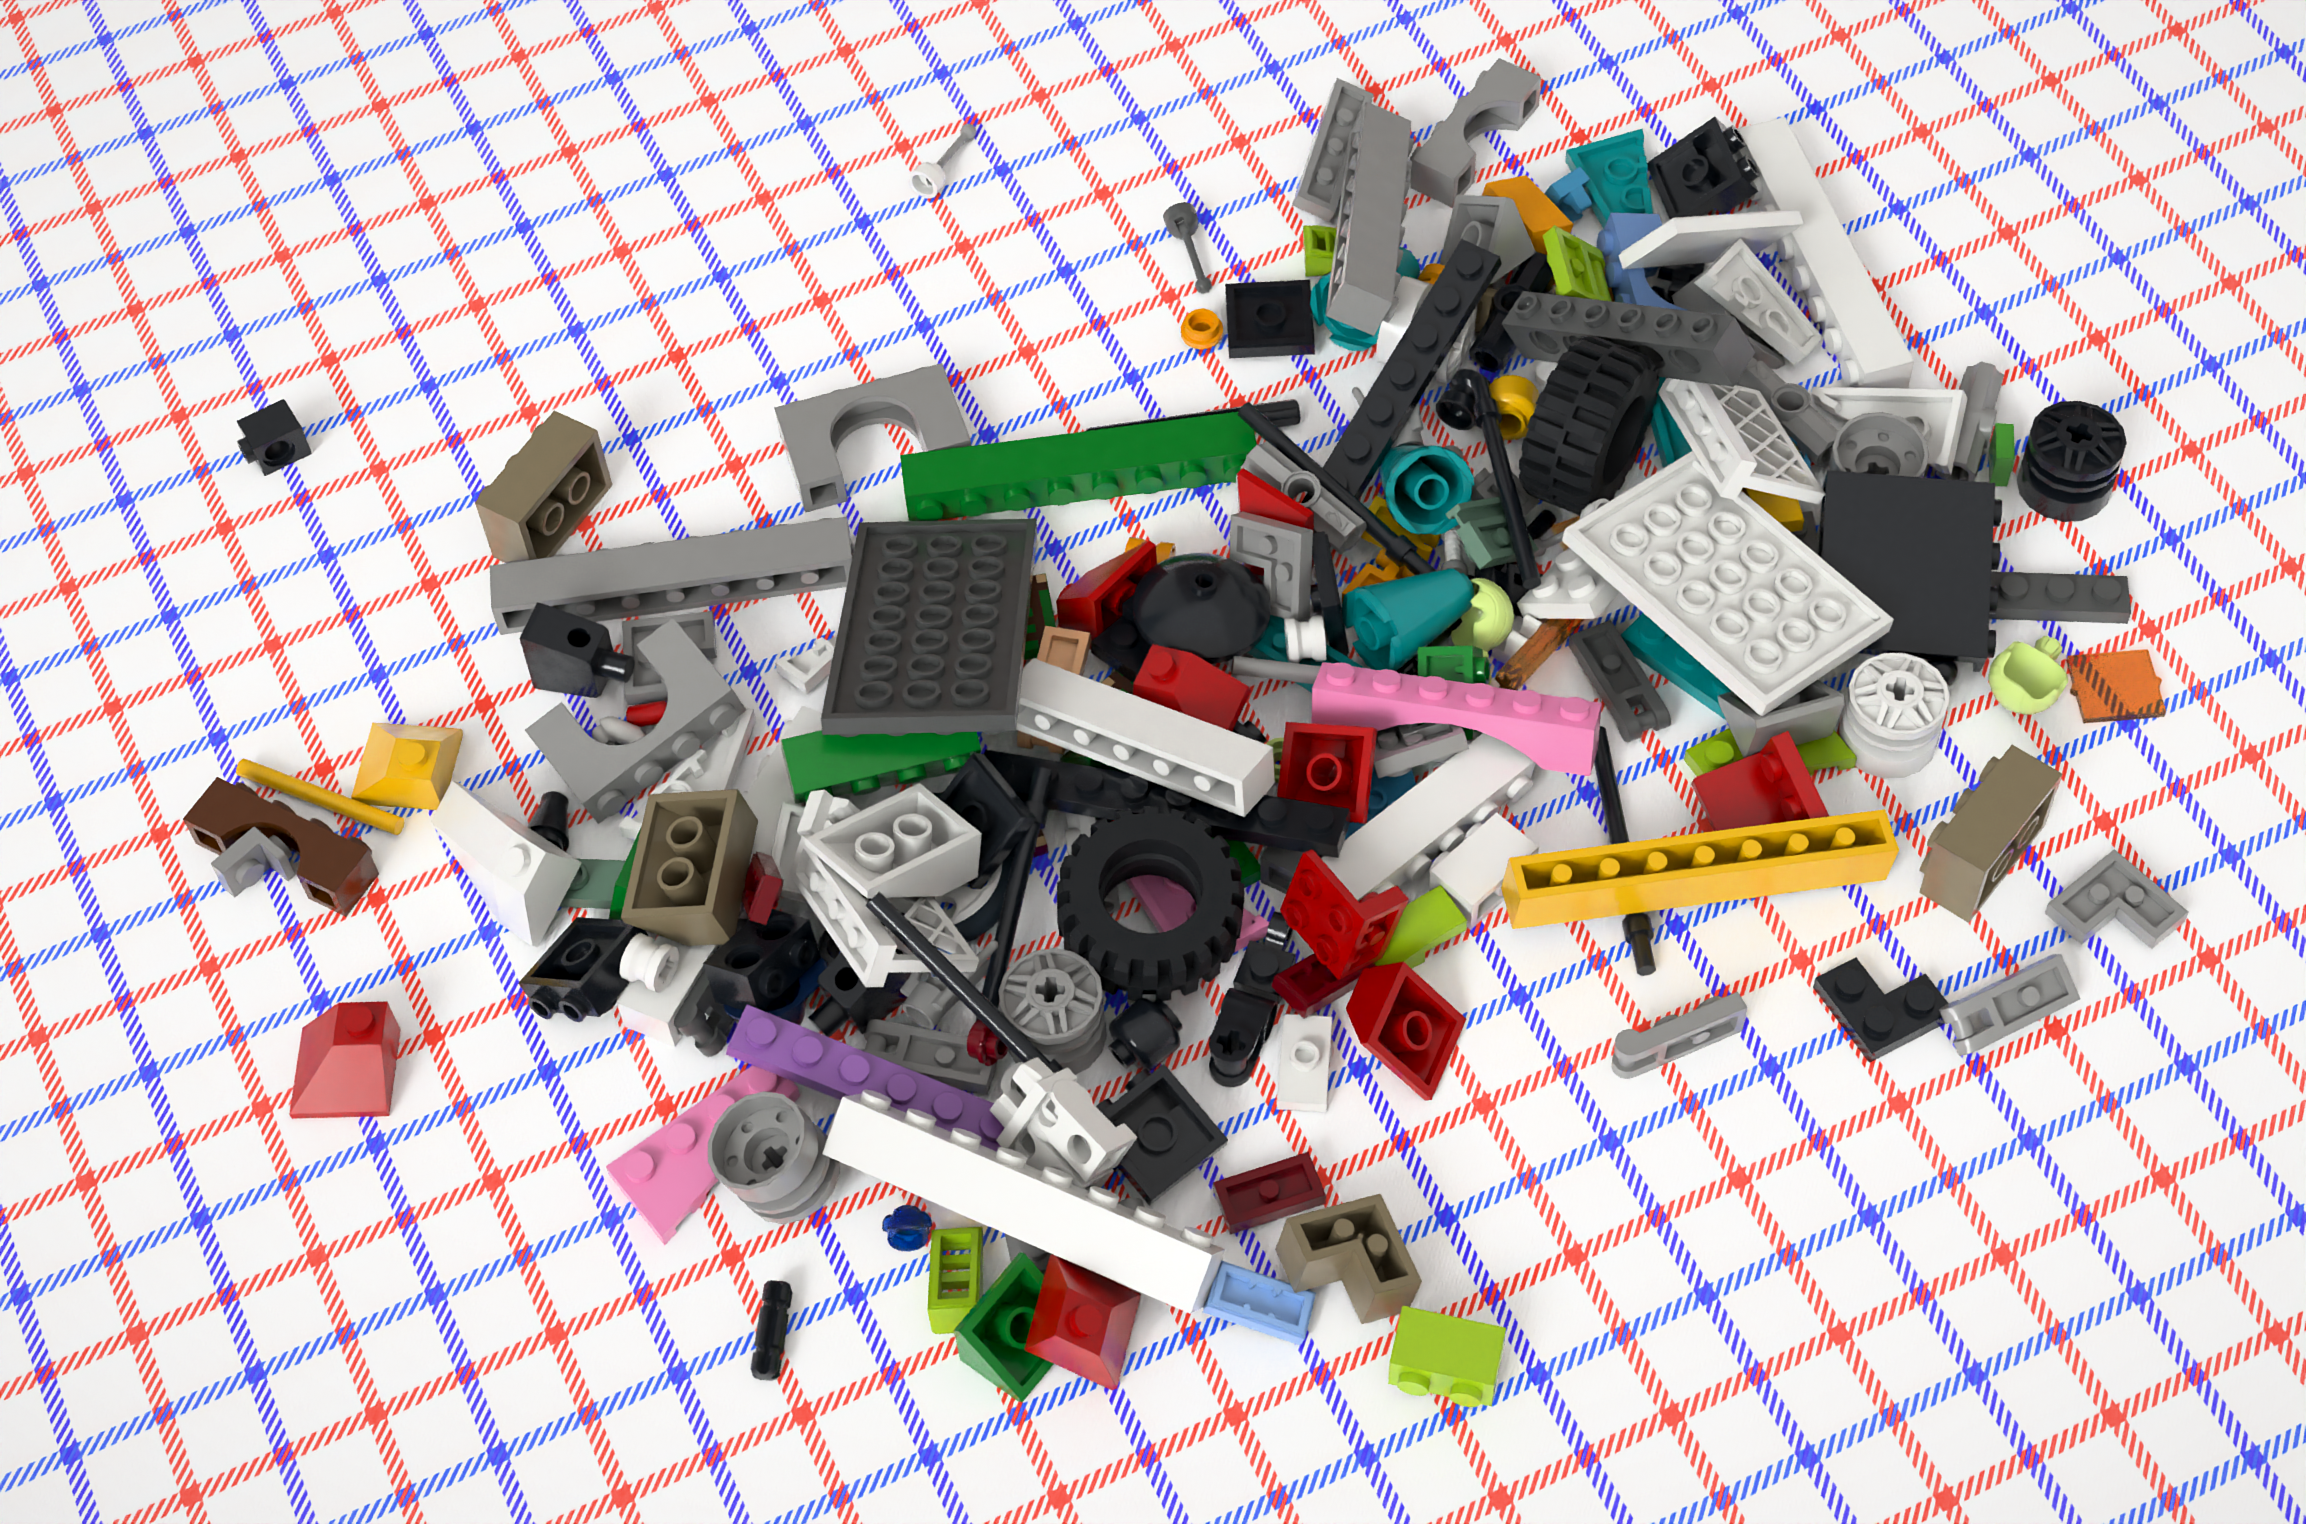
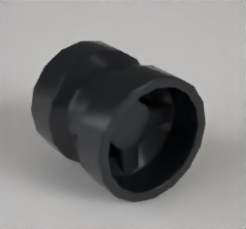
M1472 369L1458 370L1449 383V390L1445 391L1436 403L1438 417L1448 426L1466 431L1475 425L1476 421L1473 414L1475 400L1470 381L1475 376L1482 375L1481 373Z

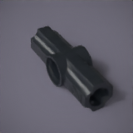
M1536 252L1522 262L1509 284L1501 287L1495 293V308L1469 349L1470 359L1475 361L1481 369L1495 373L1497 370H1504L1517 347L1503 327L1502 322L1521 293L1528 291L1549 294L1555 284L1553 272L1547 262L1546 254Z

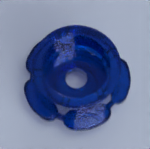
M913 1205L897 1207L892 1214L886 1215L882 1221V1230L887 1232L889 1245L896 1250L904 1252L922 1248L928 1241L929 1228L932 1226L930 1215Z

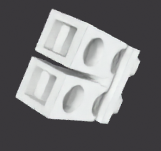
M1038 1057L1023 1063L1014 1073L1012 1079L1027 1095L1024 1099L1014 1088L1001 1095L990 1109L991 1113L1004 1127L996 1141L1001 1147L1012 1149L1027 1157L1025 1164L1041 1171H1043L1044 1167H1052L1073 1176L1071 1184L1088 1191L1091 1186L1102 1188L1114 1171L1113 1168L1117 1167L1138 1137L1125 1123L1115 1127L1093 1104L1088 1091L1075 1082L1078 1078L1068 1067L1053 1073Z

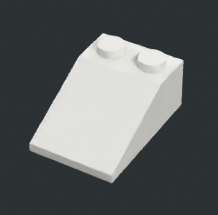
M918 783L805 838V846L866 898H873L878 892H881L886 898L942 896L978 877L982 833L922 784Z

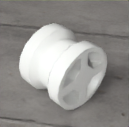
M1322 615L1312 616L1308 621L1298 622L1295 618L1284 619L1288 662L1299 664L1302 659L1312 658L1316 662L1326 661V640Z
M642 933L635 935L627 945L621 959V978L631 982L641 980L645 982L646 988L657 993L662 992L669 985L677 970L679 962L678 948L667 943L661 946L656 945L653 938Z

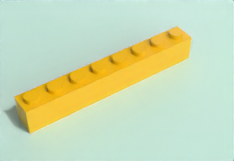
M1882 809L1510 857L1501 889L1512 929L1883 881L1887 879L1899 848L1886 810Z

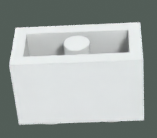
M1496 812L1484 824L1478 822L1473 825L1465 834L1462 843L1452 852L1445 851L1434 860L1429 869V891L1441 885L1467 919V928L1472 930L1504 901L1501 886L1509 858L1538 854L1539 846Z

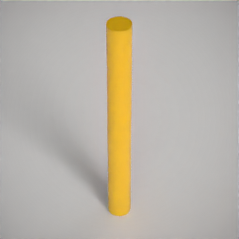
M245 758L241 759L237 764L236 774L240 777L394 835H399L404 828V818Z

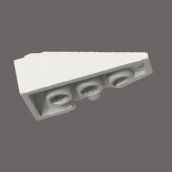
M452 780L431 823L499 923L530 945L539 947L582 862L459 782Z

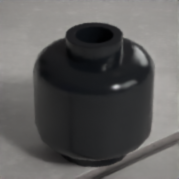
M1140 998L1110 1022L1109 1031L1113 1042L1108 1048L1124 1068L1128 1069L1133 1064L1140 1070L1147 1068L1151 1071L1180 1047L1179 1031L1183 1029V1026L1175 1013L1161 999L1158 998L1153 1002L1147 998Z

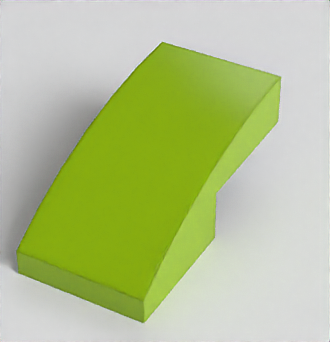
M1441 885L1406 905L1383 958L1374 962L1376 966L1404 961L1412 969L1425 962V952L1467 930V919Z

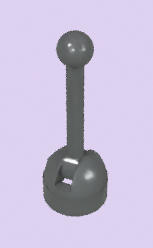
M1187 202L1174 204L1167 208L1163 214L1166 229L1174 238L1184 240L1197 278L1195 288L1199 293H1208L1212 288V283L1204 275L1191 237L1198 229V216L1195 207Z

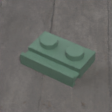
M1500 496L1458 503L1446 513L1448 519L1455 518L1460 525L1456 532L1464 543V551L1469 559L1476 563L1479 569L1498 566L1507 562H1517ZM1529 534L1532 549L1535 553L1539 549Z

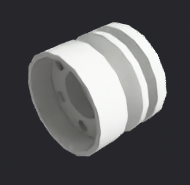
M1402 276L1394 293V297L1399 299L1395 313L1388 323L1382 321L1376 349V358L1379 364H1386L1433 287V284ZM1477 306L1437 370V381L1449 384L1466 359L1474 337Z
M1883 653L1864 661L1854 671L1838 729L1839 736L1857 757L1855 766L1864 773L1883 779L1905 778L1920 772L1933 759L1950 702L1948 684L1938 669L1924 659L1906 653Z

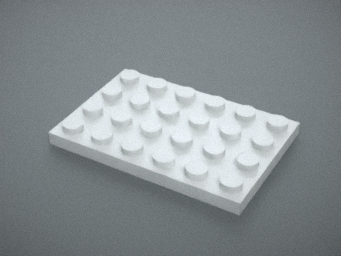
M1693 451L1568 526L1563 534L1562 542L1760 716L1766 715L1888 633L1894 621L1891 616L1743 491L1739 493L1736 500L1720 497Z

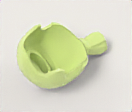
M1473 578L1470 580L1474 588V597L1470 600L1472 607L1460 617L1462 623L1451 632V637L1455 646L1473 645L1482 649L1483 657H1488L1489 659L1488 652L1499 646L1512 632L1515 620L1514 611L1508 595L1501 587L1485 578ZM1490 669V681H1489V684H1488V685H1490L1491 680H1492L1491 669Z
M2043 636L2036 641L2034 648L2023 642L2014 641L1996 656L1990 665L1988 681L1994 697L2002 707L2018 714L2033 715L2047 710L2059 699L2068 683V675L2055 662L2063 648L2057 639Z

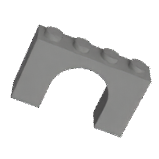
M943 363L917 368L906 373L879 378L872 382L834 390L823 395L774 407L780 437L805 513L848 501L843 474L836 453L842 441L859 428L872 424H892L902 427L916 437L923 452L971 446L968 431Z
M673 617L636 645L667 687L668 700L666 710L657 726L651 732L637 741L624 745L600 743L584 731L562 702L525 729V732L598 824L608 816L618 813L626 802L643 789L656 784L665 772L682 759L689 758L695 754L704 742L720 730L730 727L737 717L746 711L734 690Z

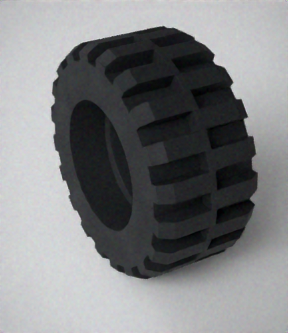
M1594 335L1579 338L1578 341H1574L1569 346L1568 352L1562 354L1555 370L1551 371L1546 380L1547 384L1538 397L1537 406L1527 426V435L1523 439L1521 448L1523 452L1522 457L1519 459L1518 468L1521 471L1519 481L1527 494L1579 516L1588 504L1596 500L1607 499L1611 501L1614 499L1615 493L1621 489L1627 473L1631 471L1636 461L1635 457L1644 442L1647 427L1650 425L1653 416V407L1657 401L1658 393L1656 391L1659 386V370L1649 356Z
M1144 806V813L1132 814L1130 808L1117 811L1114 821L1109 823L1106 818H1101L1091 825L1090 837L1086 834H1080L1071 845V855L1064 857L1060 867V881L1057 882V924L1059 936L1064 939V950L1075 952L1089 961V964L1094 967L1100 976L1102 990L1112 995H1115L1118 989L1127 991V1000L1136 1001L1142 998L1143 995H1156V999L1168 1001L1171 1000V993L1173 991L1181 990L1184 996L1197 991L1200 978L1205 982H1211L1220 974L1221 962L1227 963L1230 961L1235 952L1236 939L1240 938L1245 898L1244 884L1241 883L1242 870L1238 859L1230 857V846L1225 839L1218 835L1212 839L1211 826L1201 819H1197L1193 824L1186 821L1187 813L1172 809L1170 815L1158 813V806ZM1155 875L1173 880L1184 887L1195 900L1196 911L1185 923L1172 930L1161 933H1142L1128 929L1114 920L1104 907V899L1113 888L1123 881L1137 876Z

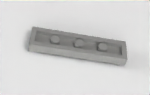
M1337 77L1331 87L1292 206L1330 222L1341 197L1349 133L1366 101L1371 103L1374 94Z

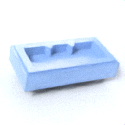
M1221 1260L1203 1308V1313L1301 1345L1306 1337L1316 1292L1304 1290L1294 1293L1290 1283Z

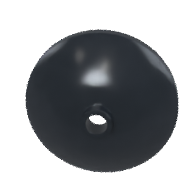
M1209 553L1177 555L1154 565L1138 582L1132 606L1136 627L1151 646L1154 644L1190 652L1210 664L1233 660V656H1242L1253 649L1265 635L1271 614L1269 594L1257 575L1237 561Z

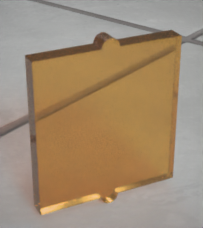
M2148 649L2067 656L2066 663L2072 681L2070 694L2076 696L2083 724L2165 717L2166 709L2160 692L2162 679L2155 674Z

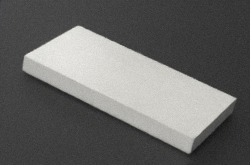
M1796 209L1677 217L1670 219L1629 246L1618 256L1623 269L1714 262L1730 245L1740 238L1756 255L1804 225L1800 211H1796Z

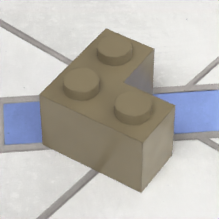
M1381 1193L1287 1218L1275 1248L1294 1293L1342 1281L1361 1324L1401 1314L1402 1306H1411L1422 1283Z

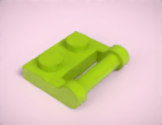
M1554 225L1543 235L1547 250V262L1552 269L1556 283V294L1611 301L1603 272L1605 260L1602 251Z

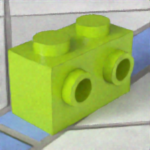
M1402 1306L1389 1362L1388 1384L1395 1385L1402 1392L1414 1396H1424L1428 1393L1446 1396L1452 1402L1465 1407H1477L1480 1404L1492 1406L1504 1350L1506 1328Z

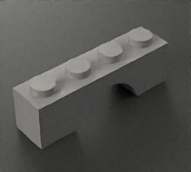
M1498 58L1488 71H1482L1476 80L1475 86L1466 96L1462 95L1457 100L1453 112L1447 119L1439 121L1427 142L1422 147H1416L1409 159L1412 161L1410 188L1453 208L1456 195H1464L1475 182L1476 152L1468 143L1478 135L1493 130L1518 131L1539 107L1541 76L1501 58Z

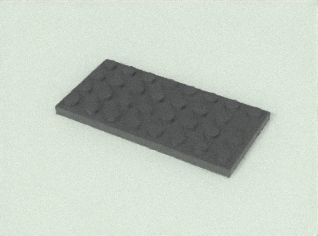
M1037 518L859 522L821 715L823 735H840L843 737H854L859 734L902 736L907 733L950 735L956 732L999 734L1004 731H1016L1038 535Z

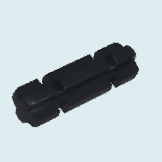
M768 1280L763 1287L761 1300L764 1303L759 1311L754 1342L756 1351L752 1354L750 1367L753 1377L758 1380L774 1381L780 1376L782 1364L780 1355L784 1351L789 1319L787 1309L791 1306L793 1293L790 1283L786 1281Z

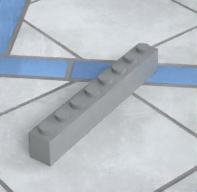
M1366 101L1348 138L1326 316L1374 336L1382 321L1388 323L1392 319L1399 299L1394 297V293L1399 285L1401 274L1397 273L1396 270L1403 256V250L1399 249V246L1403 240L1406 228L1401 226L1408 209V205L1403 202L1410 188V182H1407L1406 179L1412 166V161L1408 157L1414 146V139L1410 138L1411 120Z
M847 516L822 518L817 521L778 524L766 528L734 530L729 533L700 537L690 536L679 540L657 543L646 542L635 546L613 549L602 548L592 552L570 555L559 554L548 558L510 561L504 564L490 565L491 610L500 635L523 632L537 602L598 622L847 587L853 557Z

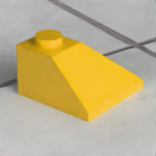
M372 722L351 799L374 806L437 810L452 779L463 738L462 729Z

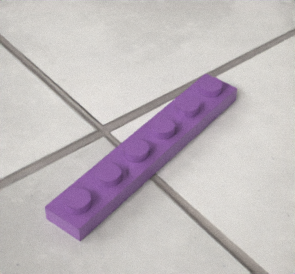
M746 1004L727 1047L726 1055L839 1100H842V1097L862 1094L863 1090L881 1093L892 1100L890 1106L905 1113H907L908 1109L923 1111L937 1119L935 1126L952 1132L953 1128H960L975 1133L982 1138L980 1145L996 1152L1001 1147L996 1140L1004 1130V1127L990 1111L994 1103Z

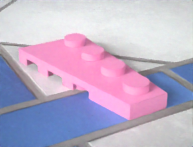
M752 1065L606 1166L609 1176L664 1245L677 1233L675 1228L688 1213L694 1214L707 1200L706 1194L718 1182L708 1163V1140L717 1120L729 1106L747 1095L763 1091L780 1093L796 1102L800 1097V1092L794 1081Z

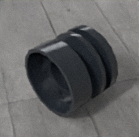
M2061 401L2044 408L2033 420L2016 479L2020 496L2029 508L2040 515L2061 522L2083 521L2097 515L2108 504L2127 444L2124 428L2113 414L2098 405L2082 401Z

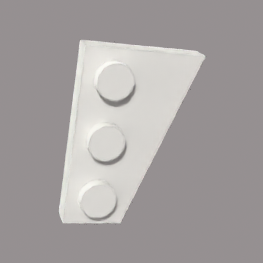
M1741 238L1730 245L1694 282L1794 365L1805 358L1823 338Z

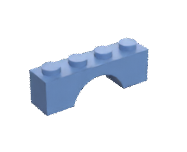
M1610 213L1604 230H1600L1598 233L1596 246L1603 253L1606 267L1605 279L1607 286L1612 288L1615 302L1688 311L1665 301L1649 286L1646 278L1656 275L1659 267L1623 269L1618 256L1623 250L1662 225L1660 215Z

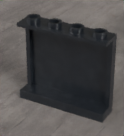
M1827 470L1822 485L1825 495L1821 500L1818 556L1894 619L1888 633L1858 653L1871 655L1906 653L1922 659L1973 663V672H1980L1987 658L1994 657L1996 648V630H1989V614H1995L1998 605V586H1991V570H1997L2000 561V543L1993 542V527L2000 526L2002 500L1995 499V483Z

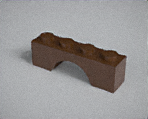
M216 777L183 818L195 844L218 855H221L253 827H256L268 839L272 835L277 836L290 851L300 856L296 874L308 899L345 917L348 916L379 875L371 856L372 850L365 842L354 836H349L346 839L334 833L327 824L319 819L311 818L309 821L296 815L285 803L279 800H274L271 803L259 797L253 789L241 782H236L233 785Z

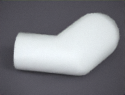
M614 716L600 719V725L592 730L593 739L607 745H614L615 741L624 745L645 736V733L639 726Z

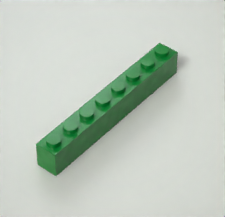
M1238 412L904 454L900 455L909 521H938L965 516L977 517L982 514L1004 511H1022L1027 508L1050 505L1062 506L1073 502L1097 499L1108 500L1127 495L1153 494L1158 491L1182 488L1193 489L1212 484L1236 483L1237 473L1241 470L1247 454L1257 443L1254 430L1238 416Z

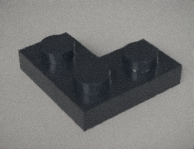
M1855 957L1816 977L1813 989L1869 1063L1945 1024L1939 1009L1949 1003L1926 973L1884 994L1861 962Z

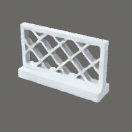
M1666 378L1658 394L1720 497L1736 500L1744 487L1819 505L1825 492L1760 391L1738 385L1729 387Z
M802 835L789 876L864 986L883 987L888 973L931 972L865 906L870 900L864 898L856 888L805 846V838L811 835ZM933 896L910 897L915 901L906 897L887 898L900 912L905 913L904 916L934 946L952 953L947 954L940 951L960 972L976 971L979 958ZM914 918H916V919H918V920H920V921H923V922H925V923H927V924H929V925H932V926H934V928L929 927V926H927V925H925V924H923V923H920V922L914 920ZM896 948L908 954H897L895 952Z

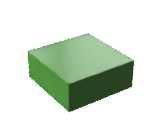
M1996 423L1988 450L1989 483H1995V486L2007 487L2015 460L2014 424Z

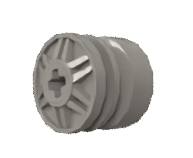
M1884 412L1865 413L1847 421L1837 432L1828 470L1924 478L1929 458L1927 442L1919 429L1901 416Z
M1057 948L1036 950L1016 960L1004 974L998 991L1001 1013L1049 1061L1055 1059L1064 1069L1068 1067L1075 1075L1090 1068L1102 1054L1107 1038L1101 979L1094 967L1089 964V961L1075 952ZM1010 1049L1008 1050L1015 1063L1022 1062Z
M763 1091L747 1095L729 1106L717 1120L708 1140V1163L715 1177L731 1192L736 1194L747 1207L767 1222L788 1224L804 1220L824 1205L834 1192L840 1175V1162L822 1154L828 1135L818 1125L813 1123L810 1117L795 1102L780 1093Z

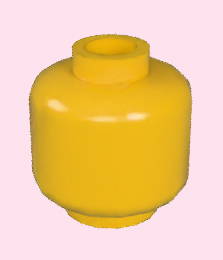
M1518 375L1501 376L1489 385L1491 395L1500 407L1502 421L1499 425L1503 439L1518 440L1527 435V426L1537 406L1536 402L1540 393L1534 383L1525 377Z

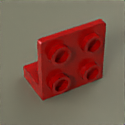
M1789 731L1771 737L1759 753L1699 775L1691 782L1713 831L1829 816Z
M1310 849L1301 856L1280 907V912L1289 927L1297 931L1314 951L1319 962L1326 965L1334 976L1341 980L1383 958L1409 898L1396 885L1380 894L1371 892L1358 901L1317 853Z

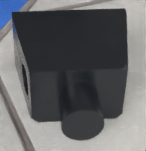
M537 602L519 638L533 688L597 698L601 696L609 679L627 683L634 670V657L614 652L609 630L604 625Z
M896 948L895 952L897 954H903L900 949ZM840 952L818 976L816 982L827 997V1000L808 1019L822 1035L831 1037L847 1021L861 1034H865L870 1020H883L906 1001L908 997L902 994L900 989L910 977L911 972L888 973L883 987H865L845 956Z

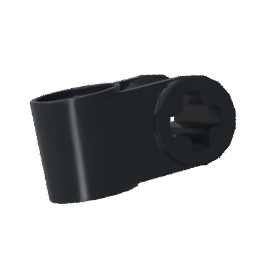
M1234 988L1227 990L1221 1004L1218 1020L1209 1040V1050L1211 1053L1209 1072L1216 1083L1224 1087H1237L1249 1080L1262 1047L1271 1034L1277 1014V1001Z

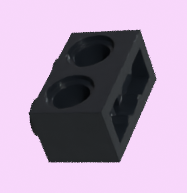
M772 909L767 925L750 920L712 954L703 965L715 1002L743 1011L746 1004L765 1011L810 969L821 956L809 919Z

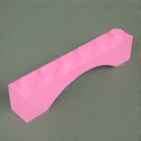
M1323 662L1312 687L1311 723L1374 727L1377 731L1398 725L1415 723L1451 724L1477 730L1500 739L1527 755L1542 769L1590 776L1598 750L1602 703L1586 701L1579 697L1564 698L1544 695L1532 690L1517 691L1497 688L1484 683L1469 684L1449 681L1437 676L1422 677L1401 674L1389 669L1374 670L1354 667L1347 663Z

